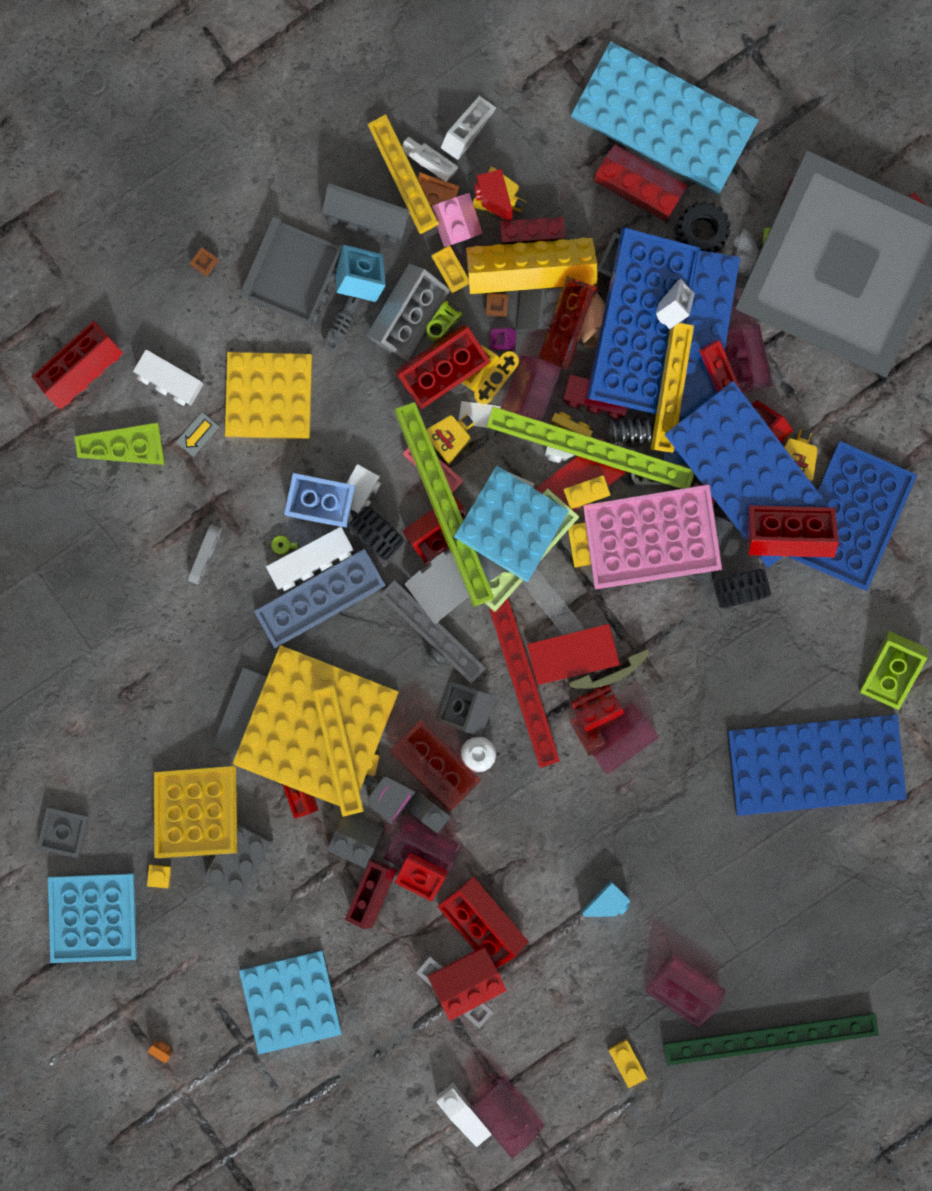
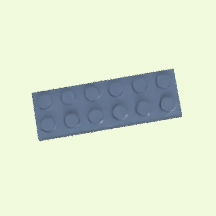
M364 549L257 609L254 613L274 648H277L386 585Z

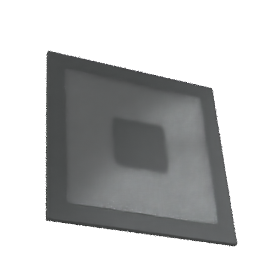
M806 150L736 304L735 310L887 378L932 282V208Z

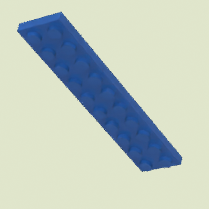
M698 250L692 291L695 294L690 315L686 317L685 324L694 325L678 423L717 393L699 350L714 340H720L725 351L740 257ZM675 448L673 453H663V461L687 465Z

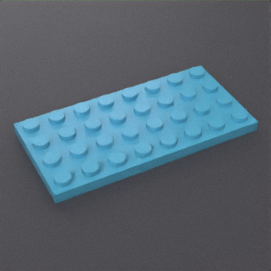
M610 42L571 114V117L717 195H719L758 122V119L613 42Z

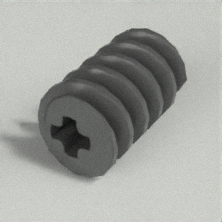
M647 418L643 420L642 425L639 419H635L634 424H632L631 419H627L625 425L622 419L618 420L617 425L614 419H610L608 424V443L613 440L617 446L619 440H622L623 445L626 446L627 441L630 440L632 446H634L636 439L639 440L640 445H643L644 440L647 439L648 444L651 445L652 426Z

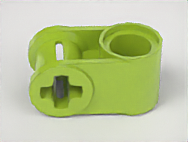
M445 301L427 325L426 335L428 339L432 342H438L444 338L451 328L456 325L463 313L455 311ZM433 327H439L442 332L439 335H433L430 330Z

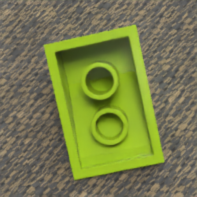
M888 631L866 676L860 693L899 710L928 658V648Z

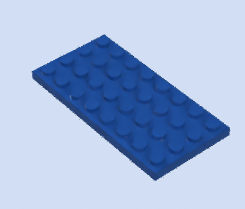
M628 228L621 229L587 399L653 414L657 413L670 329L658 320L656 315L657 307L663 297L680 279L692 290L698 250H701V248ZM686 318L679 323L685 324Z
M731 381L664 434L703 485H710L712 497L746 541L749 505L829 507L734 381ZM759 556L767 568L783 557Z
M897 714L728 731L737 816L907 799Z

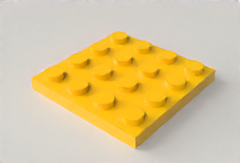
M227 352L225 437L310 439L312 354Z
M236 767L154 772V858L237 853Z

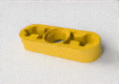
M508 351L503 353L476 388L474 399L478 404L486 405L490 403L517 368L519 358L514 352ZM505 357H513L515 365H509L505 371L509 372L507 375L503 370L497 368L498 365L501 368L506 362L504 360ZM495 372L502 375V382L499 384L492 383L490 380L491 374ZM485 382L496 389L494 392L492 389L489 390L487 394L488 399H479L480 394L478 392H483L487 388V385H484Z

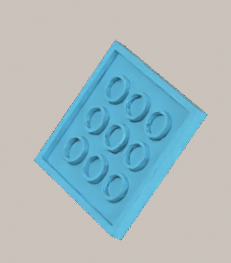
M496 466L454 538L525 582H528L569 510Z
M135 873L48 877L50 963L137 959Z
M323 950L239 970L258 1054L342 1035Z

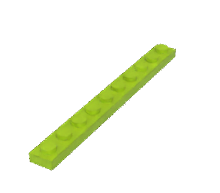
M416 403L396 408L394 410L472 606L475 607L492 601L494 596L476 551L454 538L463 519Z
M492 406L486 427L680 489L690 488L694 472L691 469Z

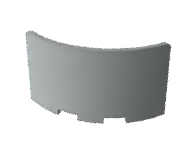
M450 550L445 553L442 552L430 562L431 564L428 567L418 571L405 583L434 624L438 623L469 597ZM476 551L488 583L505 571L503 567Z

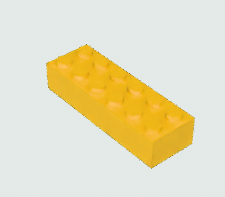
M593 238L560 239L557 241L506 245L496 244L494 246L466 248L470 294L597 284V260Z

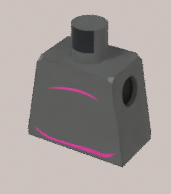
M369 775L362 784L372 792L367 801L389 824L393 823L416 791L387 775L380 782Z

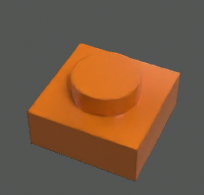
M155 1041L148 1053L166 1064L173 1051L170 1050L168 1044L162 1041L159 1043Z

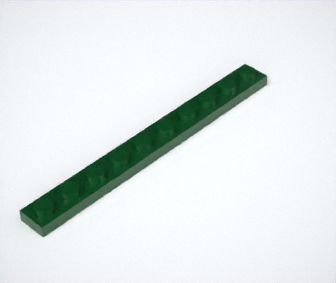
M867 1013L664 1043L666 1064L670 1066L879 1036L876 1014Z

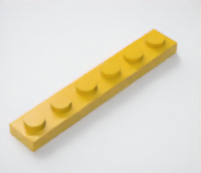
M385 114L367 124L408 210H410V215L419 233L422 234L439 225L387 115Z
M678 323L670 329L651 444L652 450L671 453L674 451L673 445L664 434L679 421L694 325Z
M331 686L314 690L313 693L342 817L364 812L335 688Z

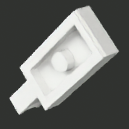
M408 137L402 145L407 156H410L445 182L458 169L457 165L425 143L420 145Z

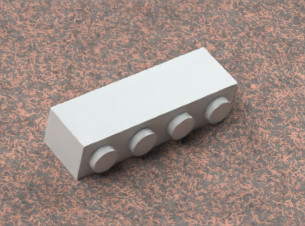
M339 527L266 566L277 589L281 590L283 588L284 591H287L296 586L294 582L302 578L303 581H306L313 577L314 571L318 569L324 571L333 566V561L337 559L343 561L351 557L350 552L354 551L343 528Z

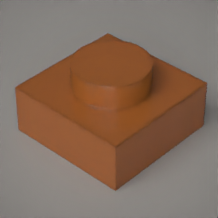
M201 247L189 264L205 277H208L218 264L219 259Z
M487 293L486 316L507 317L508 295Z

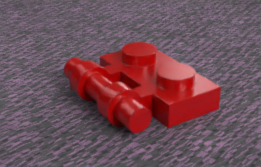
M610 685L594 688L595 691L585 696L582 694L577 697V700L571 702L574 710L580 707L583 708L576 712L586 732L624 714L615 694L609 697L605 696L612 692ZM598 698L600 699V701L589 706L588 703Z

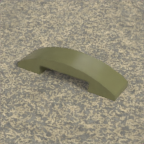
M648 649L627 657L629 666L593 682L589 675H585L568 684L573 688L587 689L614 683L639 667L648 656Z

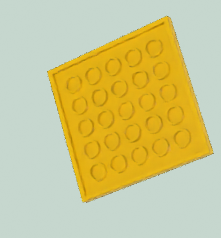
M280 645L232 764L340 806L313 691L331 686L335 688L359 792L399 692Z

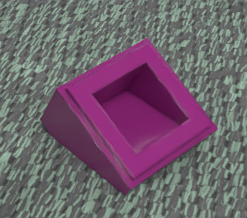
M511 328L491 329L490 350L515 351L516 330Z

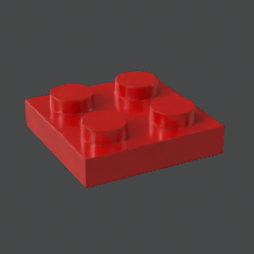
M409 853L394 883L432 902L448 871Z

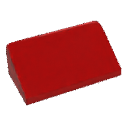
M282 784L294 819L318 811L314 796Z

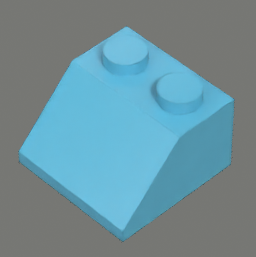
M343 245L336 272V292L376 302L386 286L383 254Z

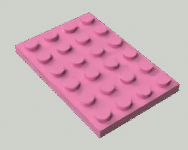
M710 485L583 505L595 589L723 570Z

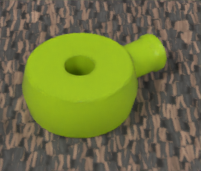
M279 535L272 540L271 548L275 554L285 555L290 549L297 550L298 543H291L288 537Z

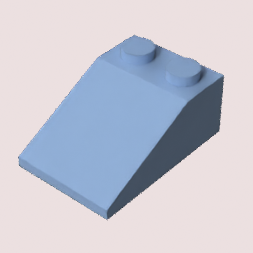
M293 473L284 515L347 528L355 485Z

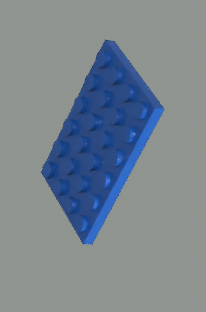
M839 441L817 489L828 506L835 508L839 544L835 557L788 556V558L863 591H867L917 474Z

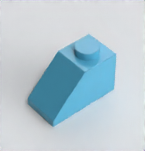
M610 880L581 912L585 917L617 916L619 913L622 915L630 907L628 904L630 899Z

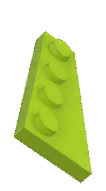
M159 423L74 436L78 458L166 465Z

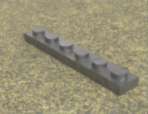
M395 580L380 594L391 607L470 683L486 669L439 622L434 624L420 604Z

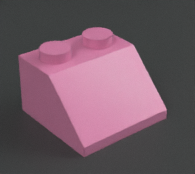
M469 193L431 206L439 222L437 228L444 247L483 234Z

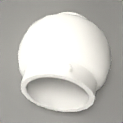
M481 736L472 737L461 748V761L471 771H486L495 762L496 749L487 738Z

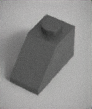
M418 789L405 805L412 814L437 834L451 817V814Z

